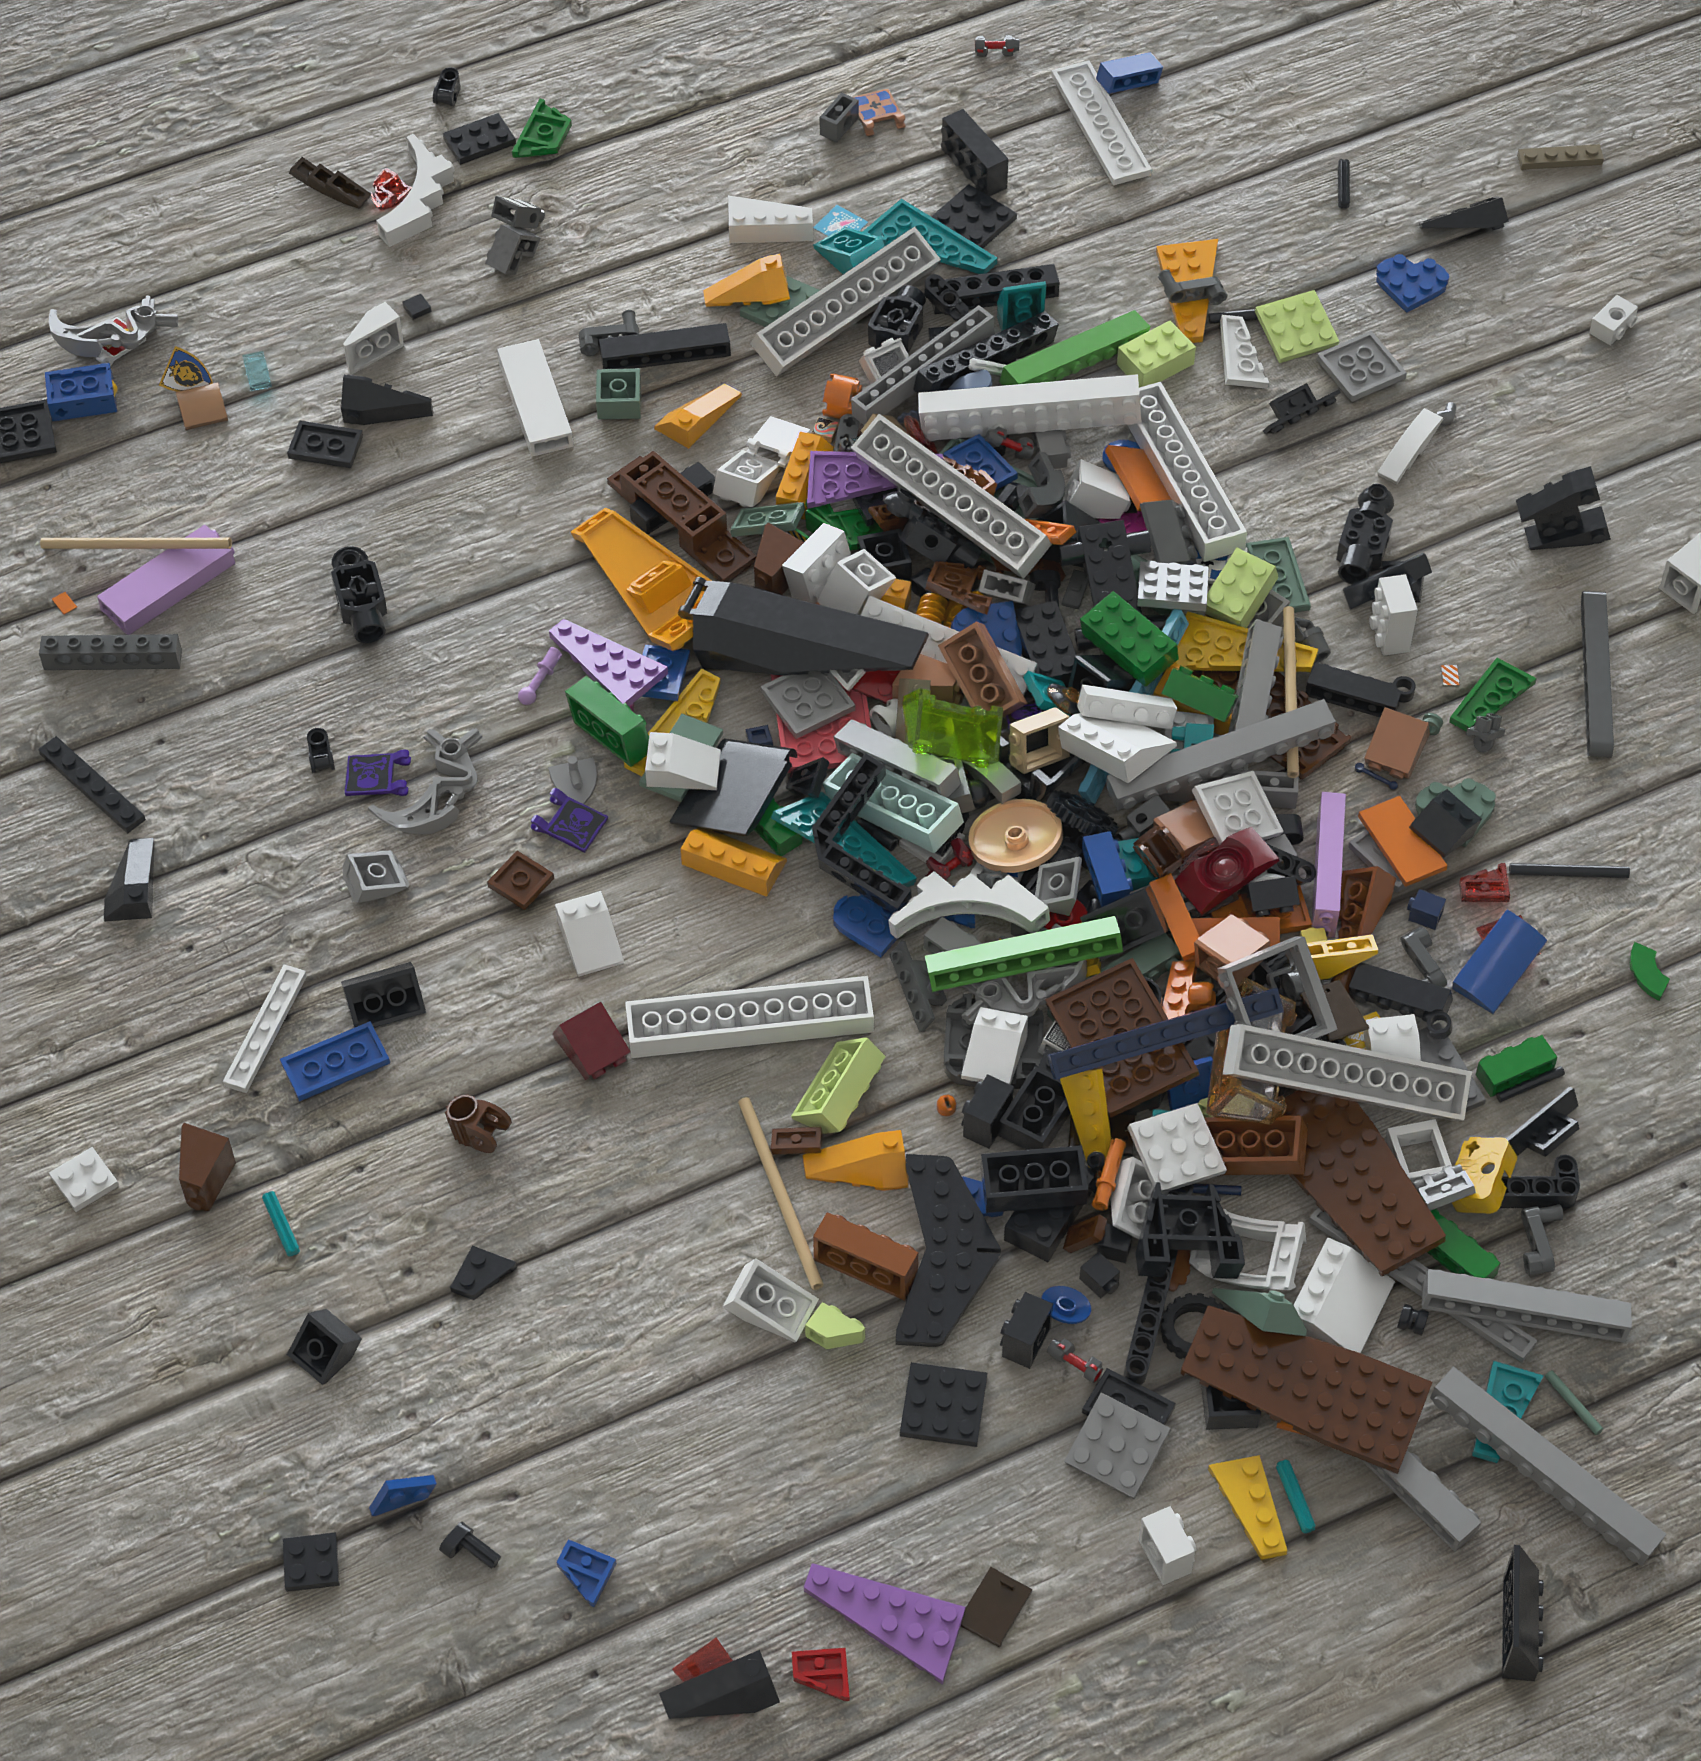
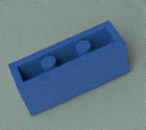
M1151 52L1101 62L1096 80L1110 94L1158 83L1163 66Z
M1111 831L1084 836L1082 842L1083 855L1101 907L1133 892L1132 881L1130 878H1126L1125 861L1119 857L1118 841L1113 840Z

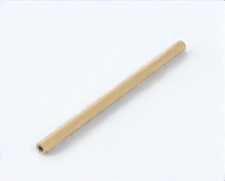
M41 538L40 546L42 549H231L232 539Z
M1291 606L1283 608L1286 712L1297 709L1294 608ZM1298 746L1287 751V776L1289 778H1297L1299 776Z
M748 1097L742 1098L738 1104L812 1290H818L824 1284L751 1100Z

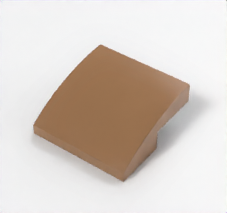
M218 382L176 392L185 430L228 421Z

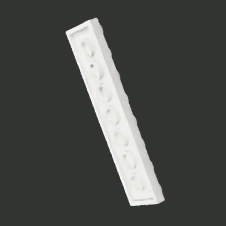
M1090 61L1052 70L1051 76L1112 185L1150 176L1152 169L1111 97L1096 80L1097 73Z
M872 596L868 597L861 616L928 632L929 637L920 654L944 663L947 662L938 645L959 633V631ZM997 647L1024 696L1028 686L1023 676L1027 671L1035 672L1038 664Z

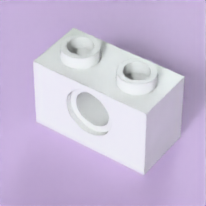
M1616 295L1592 319L1589 333L1608 345L1613 344L1616 340H1620L1629 327L1632 328L1638 319L1636 316L1638 307Z

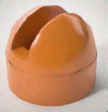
M949 1094L940 1096L937 1101V1111L939 1114L951 1116L955 1113L957 1104L954 1097ZM946 1101L949 1102L950 1108H947Z

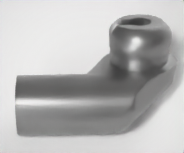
M1449 402L1446 404L1445 411L1437 412V415L1443 417L1441 426L1453 422L1457 408L1455 403Z

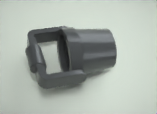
M1295 618V642L1317 648L1318 655L1315 662L1319 663L1326 659L1331 651L1321 628L1315 627L1310 620ZM1300 627H1305L1306 631L1302 632Z
M1286 967L1267 974V990L1277 988L1273 977L1281 975L1282 989L1287 999L1291 1002L1283 1005V1010L1301 1005L1302 998L1300 993L1305 990L1297 970L1292 971V967Z

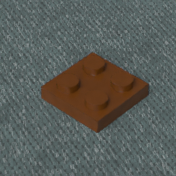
M517 850L487 881L488 888L525 910L554 880V873Z

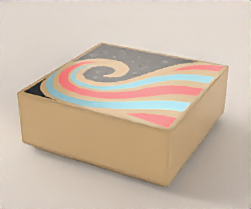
M818 417L811 434L820 435L826 441L832 443L839 422Z

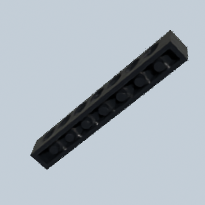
M1047 312L1039 313L918 370L913 390L916 393L948 390L958 378L976 372L968 367L970 364L969 360L972 358L1008 365L1016 361V359H1020L1054 343L1059 323Z

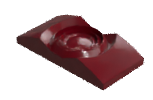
M1249 827L1226 837L1218 848L1210 854L1195 859L1174 881L1202 916L1280 860L1254 828Z

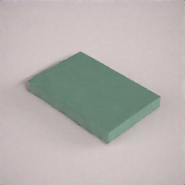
M804 503L743 508L730 529L731 536L763 534L767 523L783 531H793L796 529L805 511Z

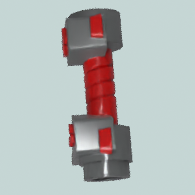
M1006 35L1003 41H986L984 36H977L975 38V53H977V56H987L988 49H1002L1004 56H1013V52L1019 51V39H1015L1010 35Z
M999 426L994 430L989 429L987 431L985 441L993 448L1003 445L1015 450L1014 457L1018 459H1029L1034 451L1033 440L1023 437L1018 442L1006 438L1007 430Z
M1065 1338L1062 1341L1054 1339L1047 1348L1050 1356L1059 1362L1063 1361L1065 1363L1067 1361L1084 1372V1378L1092 1383L1099 1379L1103 1372L1101 1361L1093 1356L1088 1362L1073 1354L1075 1351L1074 1344Z

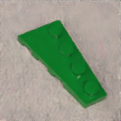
M1496 658L1450 716L1449 723L1467 732V728L1475 726L1477 716L1486 717L1487 713H1497L1535 685L1537 678Z

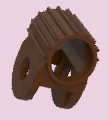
M1157 825L1133 843L1136 853L1152 875L1158 879L1174 872L1183 864V859L1186 858V854L1179 842L1164 826L1158 827Z
M461 1094V1096L454 1097L452 1101H449V1105L446 1106L447 1111H445V1115L454 1139L458 1140L459 1144L472 1147L484 1153H493L497 1147V1143L492 1137L496 1129L506 1131L512 1124L510 1116L503 1109L488 1101L476 1100L475 1096L469 1094ZM478 1123H481L484 1126V1130L480 1127H477Z

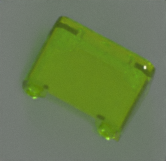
M922 688L903 696L902 709L908 747L912 749V752L917 754L931 753L974 763L975 767L989 768V765L998 762L1003 716L1002 707L991 706L990 711L981 709V706L970 708L936 700L935 695H930V690Z

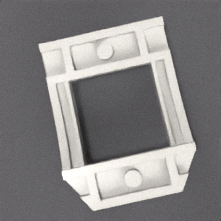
M1223 1209L1225 1214H1228L1232 1220L1231 1226L1235 1234L1256 1240L1274 1242L1267 1276L1240 1273L1238 1279L1213 1278L1209 1251L1192 1250L1190 1265L1207 1277L1249 1288L1291 1290L1296 1288L1294 1279L1302 1244H1307L1304 1222L1285 1224L1284 1221L1254 1219L1236 1215Z

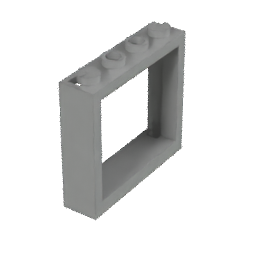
M1295 936L1217 968L1219 973L1218 982L1227 995V1007L1233 1012L1236 1020L1234 1025L1243 1024L1251 1026L1232 972L1290 949L1317 1026L1295 1035L1316 1039L1337 1030L1305 937Z

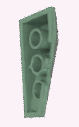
M1213 1288L1212 1290L1215 1296L1262 1331L1306 1336L1307 1330L1294 1305L1284 1298L1285 1295L1283 1293L1273 1290L1269 1291V1293Z

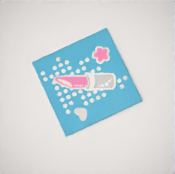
M836 205L813 228L830 236L844 227L860 231L868 221Z

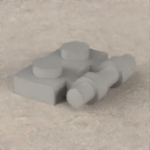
M1460 1164L1453 1167L1448 1165L1442 1168L1443 1171L1432 1175L1429 1173L1421 1176L1422 1179L1413 1182L1414 1187L1419 1191L1420 1196L1430 1211L1476 1193L1474 1184L1467 1173L1463 1171Z

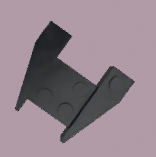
M1591 466L1569 472L1562 476L1563 480L1555 484L1549 482L1543 485L1544 489L1534 495L1528 493L1516 499L1521 522L1534 519L1536 524L1524 528L1530 550L1589 546L1611 539L1602 506L1582 512L1578 508V506L1600 500Z
M1156 1182L1149 1198L1135 1253L1138 1276L1163 1277L1170 1263L1169 1250L1209 1251L1213 1278L1238 1279L1245 1265L1242 1240L1239 1234H1235L1231 1226L1232 1220L1228 1214H1225L1220 1204L1221 1199L1213 1184H1209L1204 1196L1162 1195L1161 1184Z

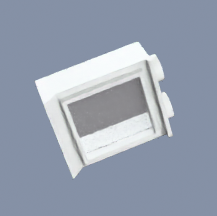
M893 338L888 339L881 344V347L877 349L871 347L863 352L864 355L859 360V363L870 384L909 357L901 338L893 340Z

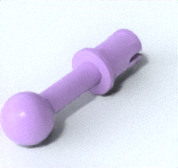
M550 647L544 659L538 662L537 667L539 671L529 686L522 688L518 693L520 703L530 705L535 702L536 690L547 674L552 675L554 673L553 669L562 657L558 649Z

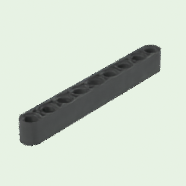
M1582 591L1581 626L1587 756L1612 758L1614 736L1606 592Z

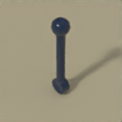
M1362 763L1355 765L1356 772L1366 773L1388 785L1391 790L1397 789L1398 784L1396 781H1389L1364 768Z

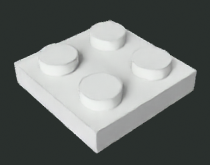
M93 1147L49 1172L51 1179L75 1212L119 1187L118 1181Z

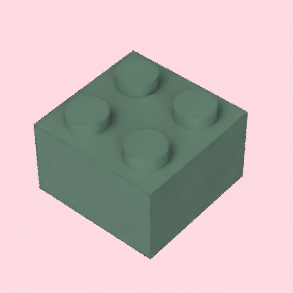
M640 368L597 369L596 407L598 419H641Z

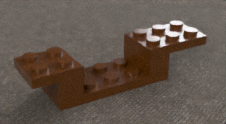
M655 451L650 452L645 457H637L607 478L608 485L630 504L637 499L643 498L674 525L679 532V546L718 581L729 582L755 563L757 555L736 537H732L731 533L727 530L726 512Z

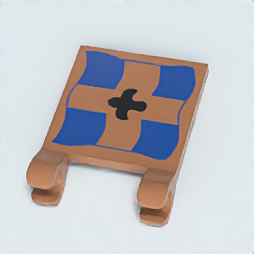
M889 89L853 97L859 100V119L866 136L874 135L873 128L875 122L894 118L898 129L905 127V115L899 110Z

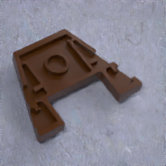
M935 561L925 589L986 615L989 612L993 599L971 593L976 580H982L985 567L978 565L977 569H971L969 567L964 568V564ZM996 568V571H992V572L1004 574V570H999V569H997V568Z

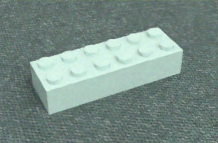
M852 753L823 782L826 795L831 800L862 757ZM887 769L886 776L857 815L932 853H935L964 823L957 802Z

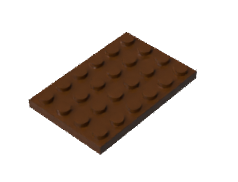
M1133 957L1045 999L1048 1009L1070 1048L1168 1020L1167 1015ZM1182 1042L1097 1067L1102 1068L1107 1111L1110 1118L1200 1075L1198 1068Z

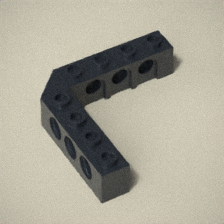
M865 753L815 822L812 832L819 868L893 914L908 904L912 898L911 889L901 883L897 884L883 875L882 871L874 870L866 865L863 859L860 857L858 859L837 844L886 776L885 765Z

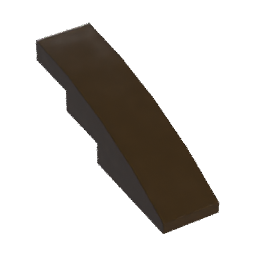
M301 157L289 172L290 175L323 195L358 209L371 197L370 192L340 171L333 173L322 164L315 166L304 157Z

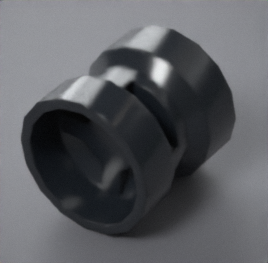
M1404 1304L1397 1328L1402 1330L1410 1329L1413 1330L1414 1334L1422 1336L1429 1311L1423 1309L1418 1311L1413 1309L1411 1305Z

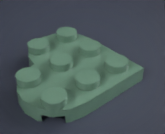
M1470 778L1464 779L1462 783L1457 784L1453 788L1442 785L1439 782H1432L1430 786L1425 787L1419 792L1415 802L1418 815L1433 798L1448 789L1482 818L1474 836L1491 817L1495 807V793L1485 785L1475 782ZM1474 836L1467 842L1462 844V846L1466 847L1469 844V842L1474 838Z

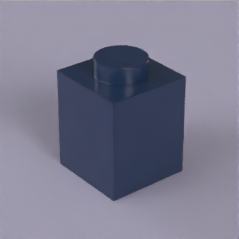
M1419 889L1416 897H1411L1407 906V910L1410 911L1408 921L1436 930L1444 912L1446 899Z

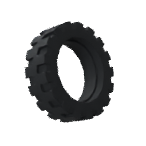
M1187 1293L1185 1297L1181 1298L1179 1296L1175 1298L1174 1302L1169 1303L1166 1307L1161 1324L1163 1343L1167 1344V1349L1171 1353L1174 1352L1177 1358L1181 1360L1186 1358L1192 1343L1184 1341L1178 1336L1174 1328L1176 1319L1188 1312L1204 1314L1208 1306L1224 1310L1225 1307L1221 1303L1215 1302V1298L1211 1296L1209 1298L1205 1297L1202 1293H1197V1295Z

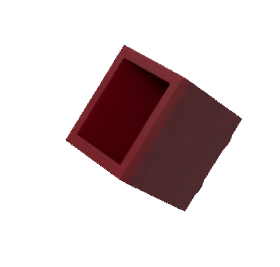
M602 1002L560 1024L552 1033L554 1039L585 1080L591 1076L594 1080L606 1073L605 1069L611 1065L614 1068L622 1065L627 1061L626 1057L631 1052Z

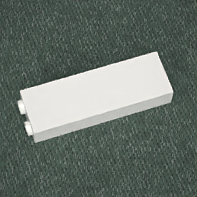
M539 339L498 348L499 365L531 457L573 447L572 431Z

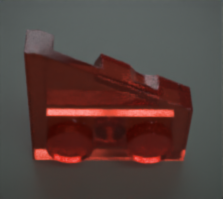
M1506 863L1498 864L1497 869L1489 872L1484 869L1474 875L1460 878L1461 902H1509L1510 890Z

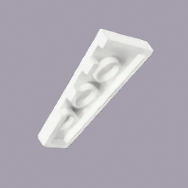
M1222 315L1220 328L1225 385L1267 389L1269 381L1263 374L1264 368L1257 359V351L1250 342L1251 336L1243 317Z

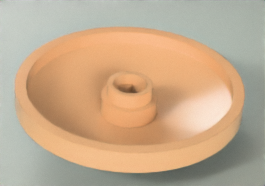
M1016 799L1009 800L1004 804H996L980 814L970 828L968 841L972 855L985 868L1001 871L1002 873H1016L1038 867L1048 861L1058 851L1062 843L1063 828L1061 819L1050 811L1051 809L1047 807V804L1036 800Z

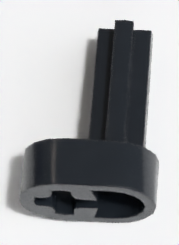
M1036 570L1031 572L1029 581L1036 584L1034 590L1045 591V603L1057 601L1059 607L1058 588L1061 586L1060 573L1055 570Z
M463 1521L455 1526L439 1547V1550L450 1559L462 1548H465L490 1569L495 1568L501 1559L498 1553L474 1536V1530Z

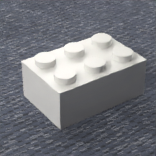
M823 523L782 565L792 598L814 604L817 602L836 563L851 556L843 530Z
M1405 574L1379 578L1378 588H1375L1374 591L1375 602L1372 603L1373 616L1369 618L1370 627L1376 633V646L1381 648L1383 656L1410 652L1418 609L1407 576Z

